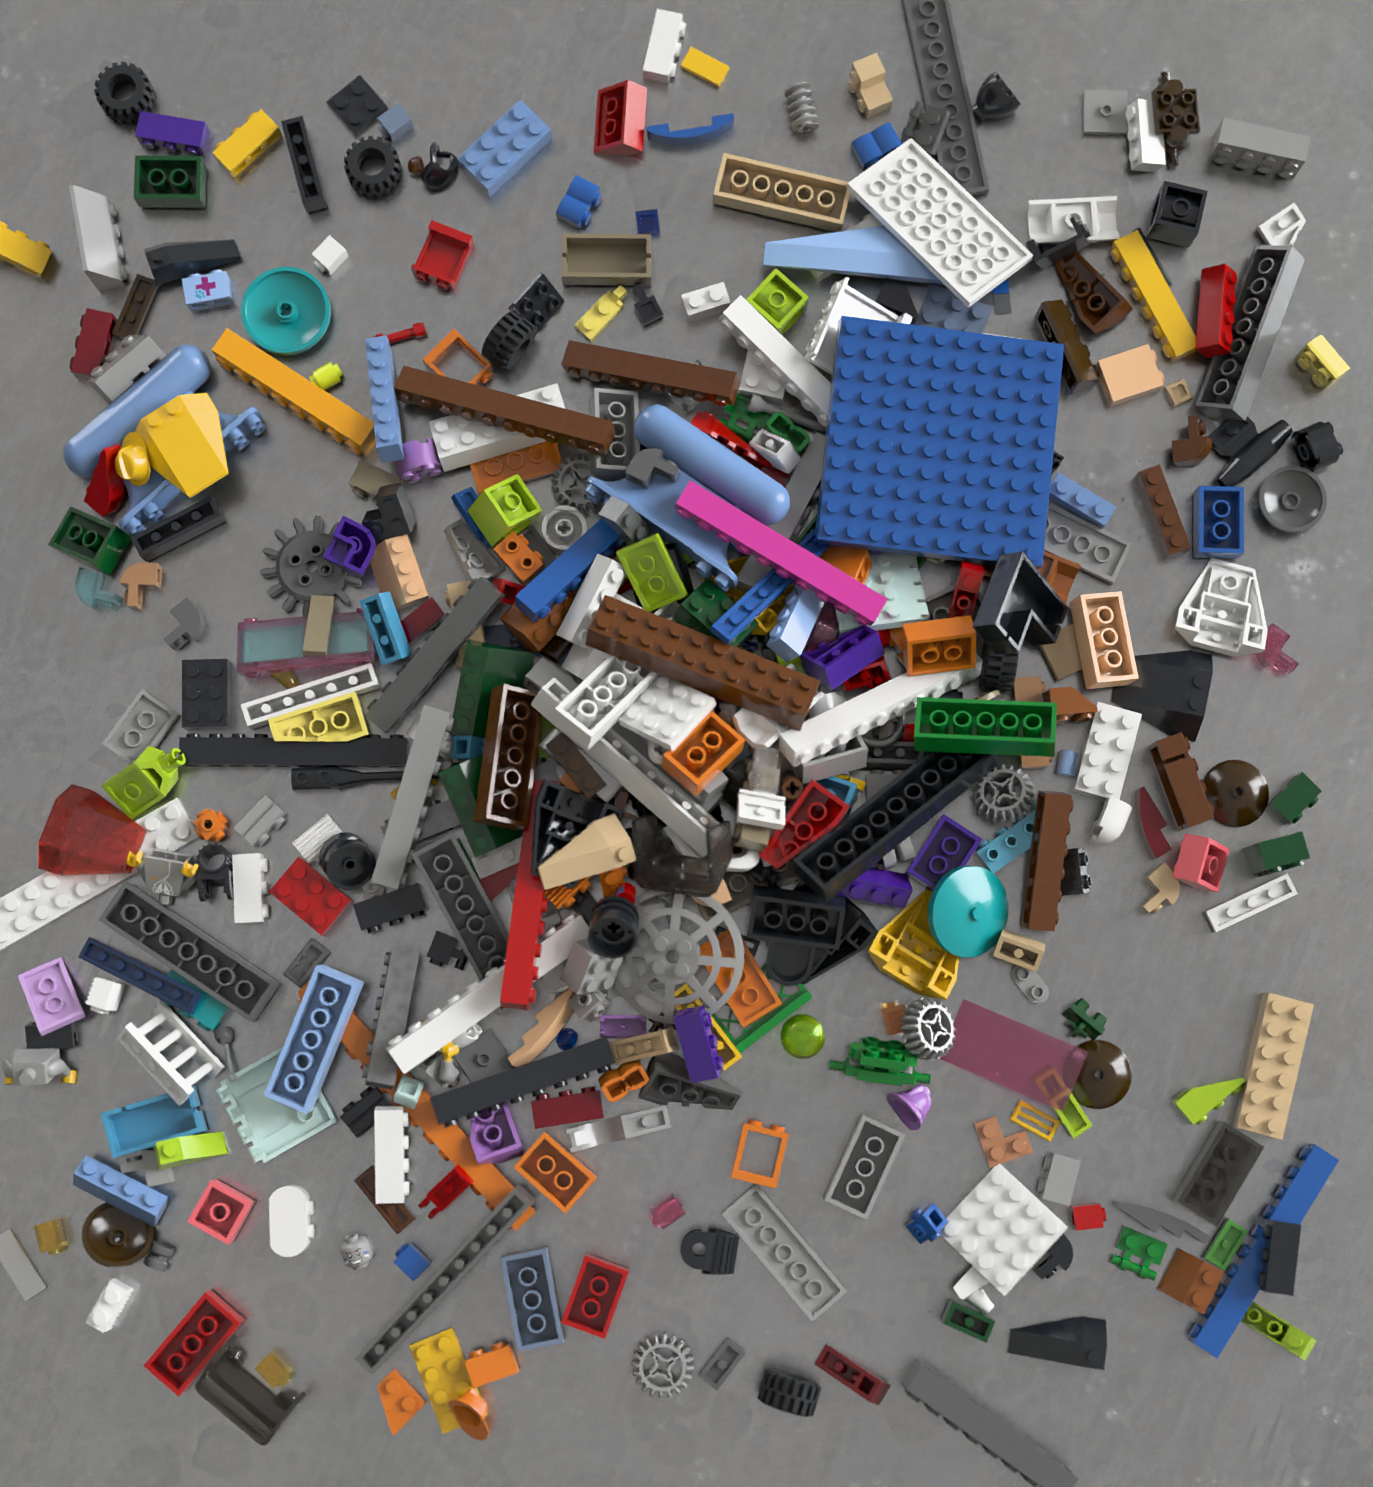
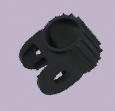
M209 842L208 845H203V848L198 850L199 853L196 856V863L199 865L197 869L199 899L201 902H206L207 899H210V887L224 886V893H226L227 899L234 900L232 854L222 844L218 845L216 842L211 844ZM218 854L225 855V860L219 868L208 870V862L213 856Z
M710 1226L708 1230L694 1229L688 1232L682 1240L681 1257L691 1268L702 1270V1274H734L739 1236ZM697 1243H702L706 1247V1251L701 1255L694 1253L692 1249Z

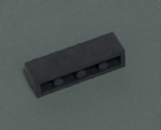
M303 116L281 121L306 212L328 207Z
M209 496L130 538L140 557L145 562H148L226 520L217 502L212 496Z

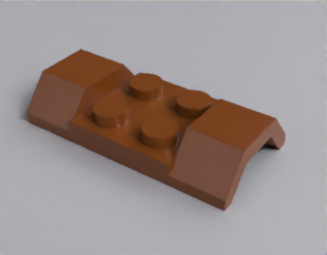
M1044 551L1043 565L1038 571L1066 604L1071 586L1081 565ZM983 564L984 576L992 578L996 566Z

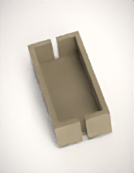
M562 233L563 285H638L641 283L642 286H651V234Z

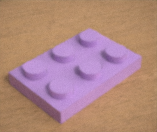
M62 957L18 975L36 1025L42 1036L86 1017Z

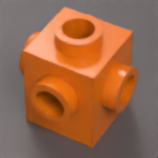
M213 809L201 811L196 816L197 820L193 822L197 827L194 829L197 836L201 840L205 839L211 843L221 840L226 835L225 833L230 830L226 825L228 820L224 814ZM212 821V827L207 829L205 825Z

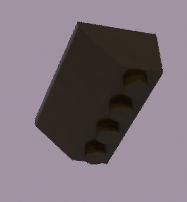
M1063 300L1045 301L1041 303L1035 318L1046 342L1064 344L1061 374L1070 394L1073 395L1096 385L1100 376L1099 370L1095 364L1092 365L1089 358L1090 351L1087 345H1083L1080 339L1081 332L1079 327L1072 322V312L1069 306L1065 305Z

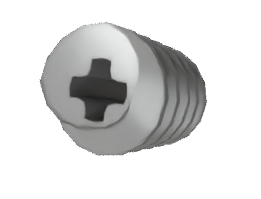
M809 82L792 84L784 91V96L787 98L788 113L790 114L789 120L792 123L791 129L795 132H810L819 128L818 123H812L818 117L811 114L816 111V108L809 106L814 103L813 98H807L812 95V90L807 89L811 85Z

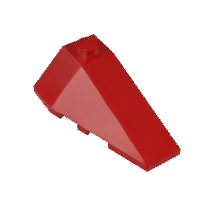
M696 412L691 421L692 425L760 471H762V467L771 468L772 464L720 420L714 418L711 413Z
M811 780L786 815L783 829H777L768 841L767 847L758 856L776 869H779L837 826L850 806L822 785Z

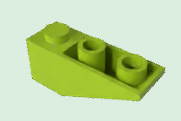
M1238 1077L1190 1087L1171 1103L1188 1124L1194 1125L1196 1123L1199 1125L1208 1118L1207 1113L1210 1110H1217L1225 1104L1226 1101L1224 1099L1229 1094L1233 1096L1243 1088L1241 1084L1246 1080Z
M1255 1302L1251 1303L1241 1319L1242 1323L1304 1361L1316 1343L1313 1337Z

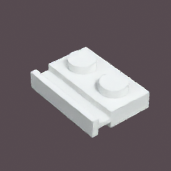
M740 789L737 802V822L782 830L785 825V797Z

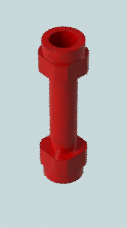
M418 322L412 324V328L388 334L389 343L416 336L418 339L427 335L424 323ZM383 333L376 334L373 337L383 336Z

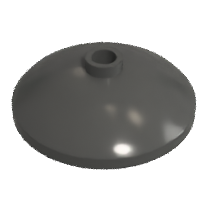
M1285 466L1275 470L1264 480L1259 492V506L1263 516L1272 526L1285 532H1302L1313 527L1322 518L1327 505V494L1321 480L1310 470L1299 466ZM1286 499L1292 501V506L1286 504Z

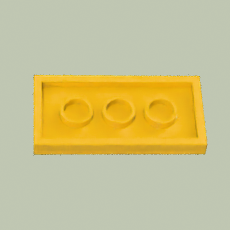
M451 1327L409 1345L443 1434L460 1427L454 1413L448 1406V1402L451 1399H458L469 1388H473L465 1364V1356L454 1328Z

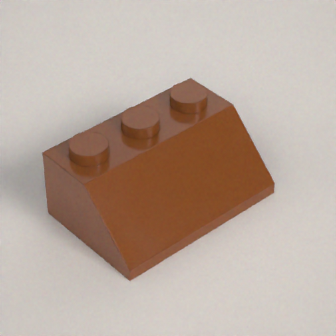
M570 590L561 604H555L544 619L540 618L535 623L515 606V603L499 619L527 651H540L558 632L576 595Z

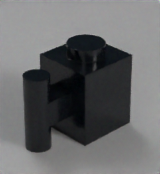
M436 931L427 953V957L431 958L430 963L442 967L443 963L448 965L452 956L457 958L454 967L463 970L468 958L463 949L455 948L458 941L457 938Z

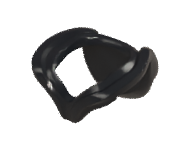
M432 142L430 162L421 173L423 184L430 189L442 188L458 168L457 157L450 152L440 151L439 145L436 142ZM436 157L450 158L449 168H441L437 163Z

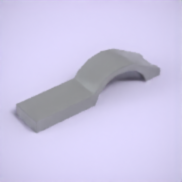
M666 1105L566 1129L565 1133L570 1136L572 1147L569 1150L572 1153L593 1146L671 1128Z

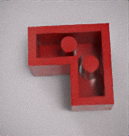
M884 655L843 682L846 691L869 685L871 690L892 680Z

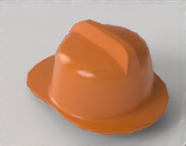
M469 1388L458 1399H451L448 1402V1406L454 1413L458 1424L467 1435L477 1440L488 1438L489 1430L484 1421L487 1404L474 1388Z

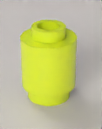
M330 361L312 371L313 374L308 376L313 384L325 391L341 382L340 377L343 373L337 363L333 365Z

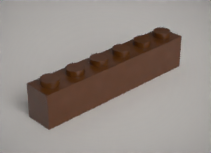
M1038 790L1021 925L1030 930L1055 931V925L1058 924L1059 920L1057 908L1062 897L1060 885L1065 874L1063 862L1068 851L1066 839L1070 833L1069 816L1073 810L1072 796L1064 792Z

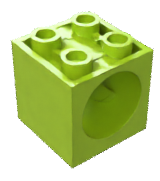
M775 268L746 301L784 336L807 311L809 297Z
M518 474L483 490L468 509V513L491 547L498 545L513 531L517 535L521 533L543 511Z

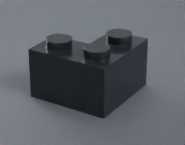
M398 482L381 486L375 497L379 509L367 511L361 524L370 530L375 541L410 534L416 521L402 483Z

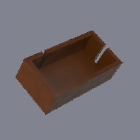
M1181 732L1157 740L1149 745L1150 755L1178 831L1214 819V807L1211 801H1207L1205 792H1207L1205 783L1202 779H1199L1197 774L1199 770L1195 758H1191L1188 753L1189 749H1191L1188 738L1184 737Z

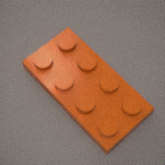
M546 441L472 463L470 467L478 494L480 495L483 490L516 474L520 476L523 482L551 475L554 470L561 471L562 468L558 464L562 463L557 443Z
M729 929L716 936L720 945L721 957L735 958L733 939ZM742 939L744 947L742 976L737 989L727 1003L741 1026L745 1028L781 1006L782 1002ZM709 940L700 946L701 955L713 956L712 945ZM705 965L706 969L710 974L712 966ZM720 967L715 983L722 995L732 979L733 967Z

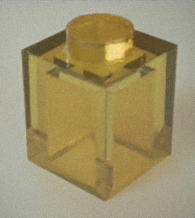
M62 1218L34 1226L40 1253L48 1251V1255L63 1252L62 1247L69 1245Z
M276 1349L269 1353L254 1368L273 1389L278 1385L283 1387L292 1378L289 1374L294 1370Z

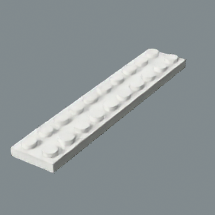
M179 798L173 799L1 897L0 951L139 873L136 867L129 866L126 863L129 852L137 855V852H142V857L144 858L151 848L176 852L199 839L194 831L195 826Z

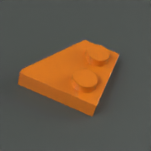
M395 1368L377 1385L391 1433L395 1435L427 1401Z

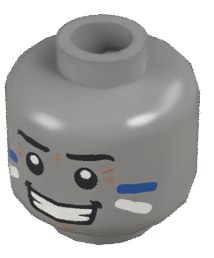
M357 1233L347 1235L344 1238L345 1241L339 1247L345 1266L353 1268V1270H359L368 1266L373 1257V1252L367 1237L358 1236Z

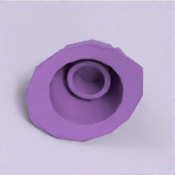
M924 1085L898 1094L890 1093L888 1096L893 1110L910 1130H919L923 1120L926 1119L932 1103L930 1090Z

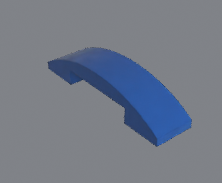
M734 114L712 116L711 125L677 131H669L668 123L647 126V139L675 146L703 143L722 135L733 127Z

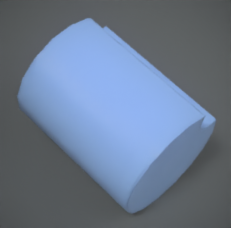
M1060 750L1056 774L1075 777L1079 753L1070 750Z

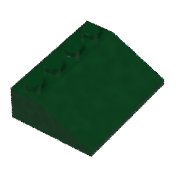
M468 639L452 717L454 722L451 732L485 737L492 688L507 684L526 689L523 686L525 675L532 669L535 652Z
M483 753L438 773L475 858L523 835V829L511 831L474 822Z

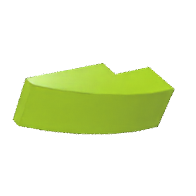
M1049 1064L1031 1076V1079L1073 1139L1093 1126L1053 1066Z

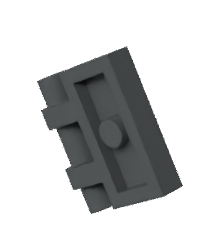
M916 101L914 108L910 110V119L907 127L902 131L901 143H905L910 138L916 139L915 142L925 152L935 155L951 113L931 105L928 106L926 113H923L924 103ZM918 120H923L919 132L914 131Z

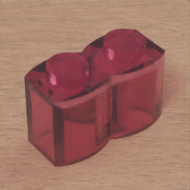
M672 1193L650 1209L649 1219L656 1229L661 1227L664 1230L686 1214V1211L674 1193Z

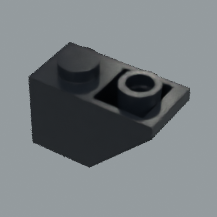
M885 278L875 302L897 316L907 313L913 317L911 324L914 325L918 313L907 286Z

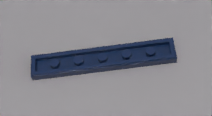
M91 937L88 938L79 955V958L190 1015L194 1014L203 997V994Z

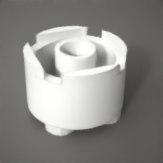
M558 506L544 517L542 522L544 541L553 552L560 555L588 531L583 515L571 506ZM564 527H568L569 530L566 534H562Z

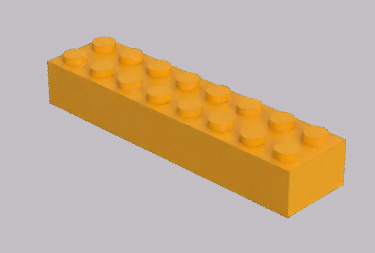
M228 328L225 329L212 348L216 356L215 360L220 363L219 366L229 373L233 370L241 381L246 384L251 382L256 386L255 389L265 396L270 394L275 398L274 401L283 408L289 406L293 410V414L302 420L306 417L312 422L311 425L321 432L323 429L330 434L329 437L338 443L345 442L349 446L348 449L359 456L362 453L367 456L375 445L373 421Z

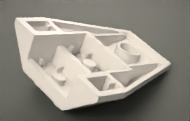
M1215 558L1210 559L1178 609L1175 629L1190 645L1233 657L1260 653L1265 650L1268 630L1255 569Z

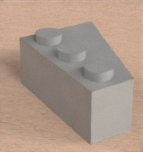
M126 336L121 341L122 346L117 351L110 352L105 358L107 361L102 366H97L90 373L91 377L87 382L105 401L113 402L134 384L133 380L142 371L146 374L150 370L148 365L159 357L162 360L166 357V354L149 336Z

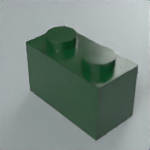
M1301 772L1296 774L1268 802L1267 808L1285 825L1291 822L1295 824L1304 815L1302 811L1307 806L1311 808L1318 802L1319 798L1317 796L1322 791Z
M949 1299L940 1320L943 1324L987 1343L996 1322L993 1318Z

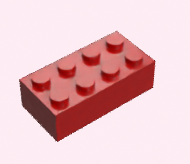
M210 1289L201 1296L143 1366L179 1397L185 1393L245 1319Z

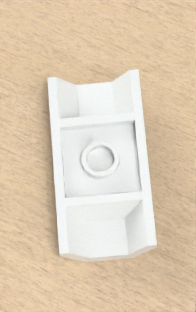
M1117 196L1029 200L1027 210L1029 240L1034 239L1039 244H1061L1077 235L1070 221V218L1075 217L1078 221L1082 220L1089 229L1091 236L1088 239L1090 243L1120 239V234L1116 223Z
M792 663L789 666H787L788 668L795 670V666ZM816 691L810 708L824 696L821 691ZM744 708L733 716L736 732L753 748L768 749L779 738V734L791 728Z

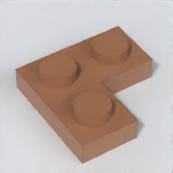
M996 1116L973 1123L989 1168L997 1166L999 1163L1003 1164L1033 1153L1025 1130L1003 1137Z

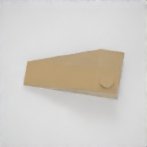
M610 814L592 821L578 836L575 835L570 843L561 850H557L539 865L537 869L543 889L546 890L616 869L636 861V856L630 837L616 815Z

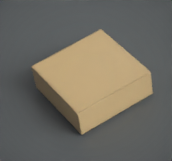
M1184 378L1163 388L1172 409L1194 398Z

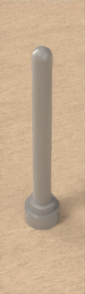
M754 393L750 398L747 410L750 412L761 413V411L772 415L775 412H781L792 422L826 433L827 427L822 426L816 420L765 403V400L761 399L762 396Z

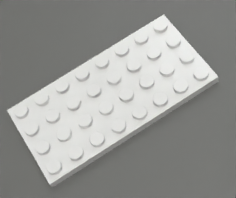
M912 138L847 184L846 189L968 308L1032 260L1033 255Z

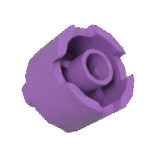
M427 438L426 443H419L417 439L402 444L404 459L394 461L399 478L407 480L408 484L421 481L420 477L427 475L432 477L442 473L440 469L442 465L434 439Z

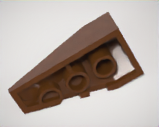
M1078 252L1055 263L1079 318L1094 333L1116 326L1133 310L1128 301Z

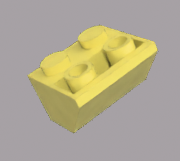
M1322 335L1306 344L1296 356L1299 366L1303 370H1307L1312 376L1314 384L1323 390L1332 385L1350 369Z

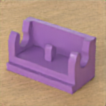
M644 1015L600 1016V1038L605 1036L607 1038H629L646 1034V1016Z

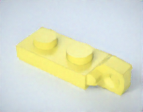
M620 285L613 293L608 291L580 318L574 327L591 342L621 311L623 306L621 301L627 296V290Z

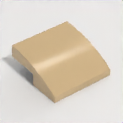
M1074 624L1060 630L1056 643L1039 645L1056 681L1082 670Z

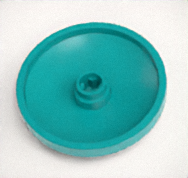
M277 267L260 274L248 286L241 303V318L248 335L259 347L277 355H295L312 348L324 336L331 318V306L323 285L312 274L295 267Z
M965 865L954 868L946 873L933 889L928 905V924L935 942L947 953L964 958L977 957L989 951L998 942L1002 929L1006 927L1009 906L1005 888L995 874L982 867Z

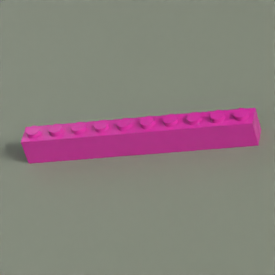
M691 480L674 506L679 516L685 519L691 518L697 522L696 525L705 531L711 530L717 534L716 537L725 543L731 542L737 546L736 549L745 555L751 554L756 557V561L765 567L771 566L776 569L775 572L785 579L791 578L796 581V586L806 591L807 589L816 593V598L823 602H831L835 605L836 610L843 614H851L855 617L854 620L863 626H871L876 621L888 600Z

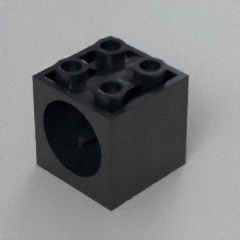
M1164 181L1155 198L1147 238L1190 247L1199 233L1208 191Z

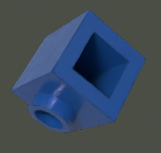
M413 1243L408 1247L403 1244L395 1253L397 1258L394 1260V1263L412 1281H415L432 1263Z

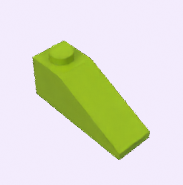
M223 1131L156 1142L153 1148L158 1171L228 1154Z

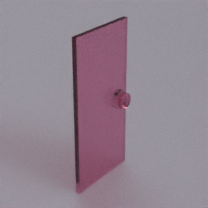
M964 999L955 1019L956 1021L953 1024V1027L957 1029L953 1033L957 1038L952 1041L954 1047L949 1049V1053L943 1055L940 1059L1064 1112L1088 1051Z

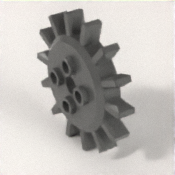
M315 516L313 531L305 532L300 520L294 518L293 526L297 534L290 539L286 537L284 532L278 529L274 531L277 539L284 544L280 551H275L272 548H263L262 552L268 558L276 559V567L261 569L260 575L267 578L277 576L279 583L270 587L266 592L271 598L277 596L282 591H286L289 594L282 606L285 612L288 613L298 600L304 603L302 614L305 619H308L311 595L337 596L342 603L349 605L351 601L348 595L341 591L345 584L348 583L354 587L362 586L363 582L359 578L350 576L344 569L323 559L339 522L332 527L329 534L321 532L323 526L321 516ZM319 547L320 552L318 554H314L312 552L313 548ZM294 557H299L300 561L299 563L294 564L292 563V559ZM311 560L318 563L317 569L313 572H308L306 570L307 562ZM329 567L330 571L327 574H323L322 569ZM305 576L309 577V582L303 584L302 578Z

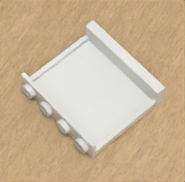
M846 277L840 282H835L830 290L832 296L822 309L824 313L822 319L815 325L814 331L816 333L814 338L806 346L808 352L805 360L832 375L837 324L842 315L910 324L913 317L907 313L897 316L847 285L849 278Z

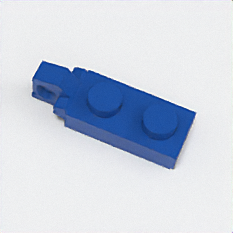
M469 487L453 494L451 499L477 539L480 538L487 548L491 547L468 513V509L478 498L473 488Z

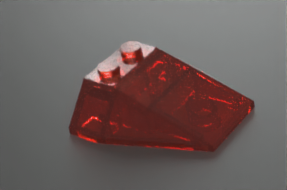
M71 784L56 798L39 839L38 868L60 876L129 874L133 867L126 863L128 853L131 852L137 855L147 830L93 790Z

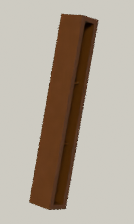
M571 340L568 341L561 364L571 377L579 378L584 376L595 382L604 380L616 386L625 384L636 390L646 388L657 394H662L663 392L671 393V395L677 398L687 396L692 397V399L698 402L712 401L719 406H726V404L734 406L741 383L737 372Z

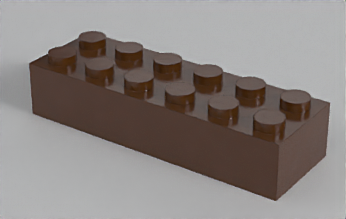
M507 684L492 688L474 822L511 831H518L528 827L542 714L531 703L538 692Z

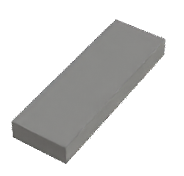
M11 1229L0 1235V1262L26 1302L47 1287Z

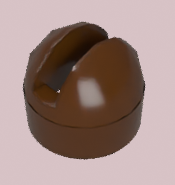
M421 156L413 157L408 162V171L411 174L420 175L425 168Z

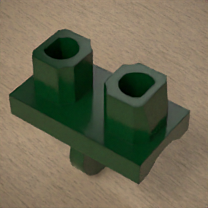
M1083 998L1067 1007L1062 1015L1069 1020L1067 1025L1073 1029L1070 1034L1072 1038L1079 1034L1084 1039L1089 1036L1092 1040H1095L1106 1030L1103 1027L1107 1018L1098 1012L1092 1018L1085 1012L1090 1005Z

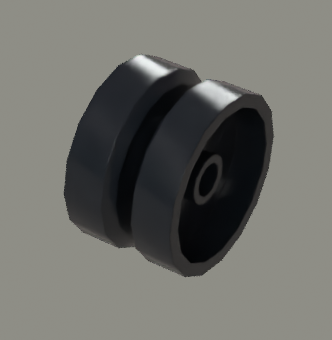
M350 832L335 834L324 842L319 853V863L323 872L340 889L355 890L364 886L373 876L376 866L374 854L358 835Z

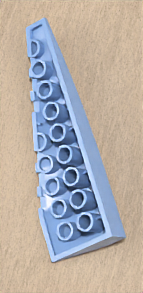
M884 225L765 242L763 266L944 285Z

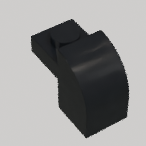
M1064 1233L1047 1250L1049 1256L1033 1269V1272L1040 1279L1044 1277L1048 1279L1053 1276L1057 1271L1055 1267L1058 1265L1064 1271L1070 1267L1073 1260V1248Z

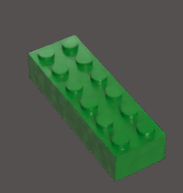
M917 697L914 732L915 751L1055 757L1057 703Z

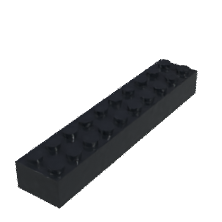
M929 751L793 860L795 874L825 903L829 902L996 767L997 754Z

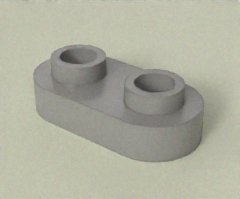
M1015 965L1011 970V979L1024 996L1034 1004L1046 1001L1049 996V989L1035 971ZM1021 970L1027 972V977L1024 979L1019 975ZM1035 988H1040L1042 991L1039 997L1034 994Z

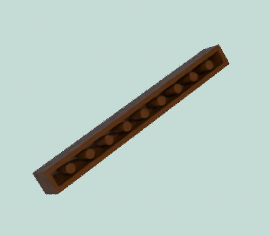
M403 366L394 386L398 400L405 404L413 403L420 405L424 409L439 410L446 415L461 416L468 421L476 420L487 426L501 427L509 432L524 433L531 438L538 437L550 443H561L571 449L579 448L586 450L593 455L601 454L606 456L615 435L613 421L408 366Z

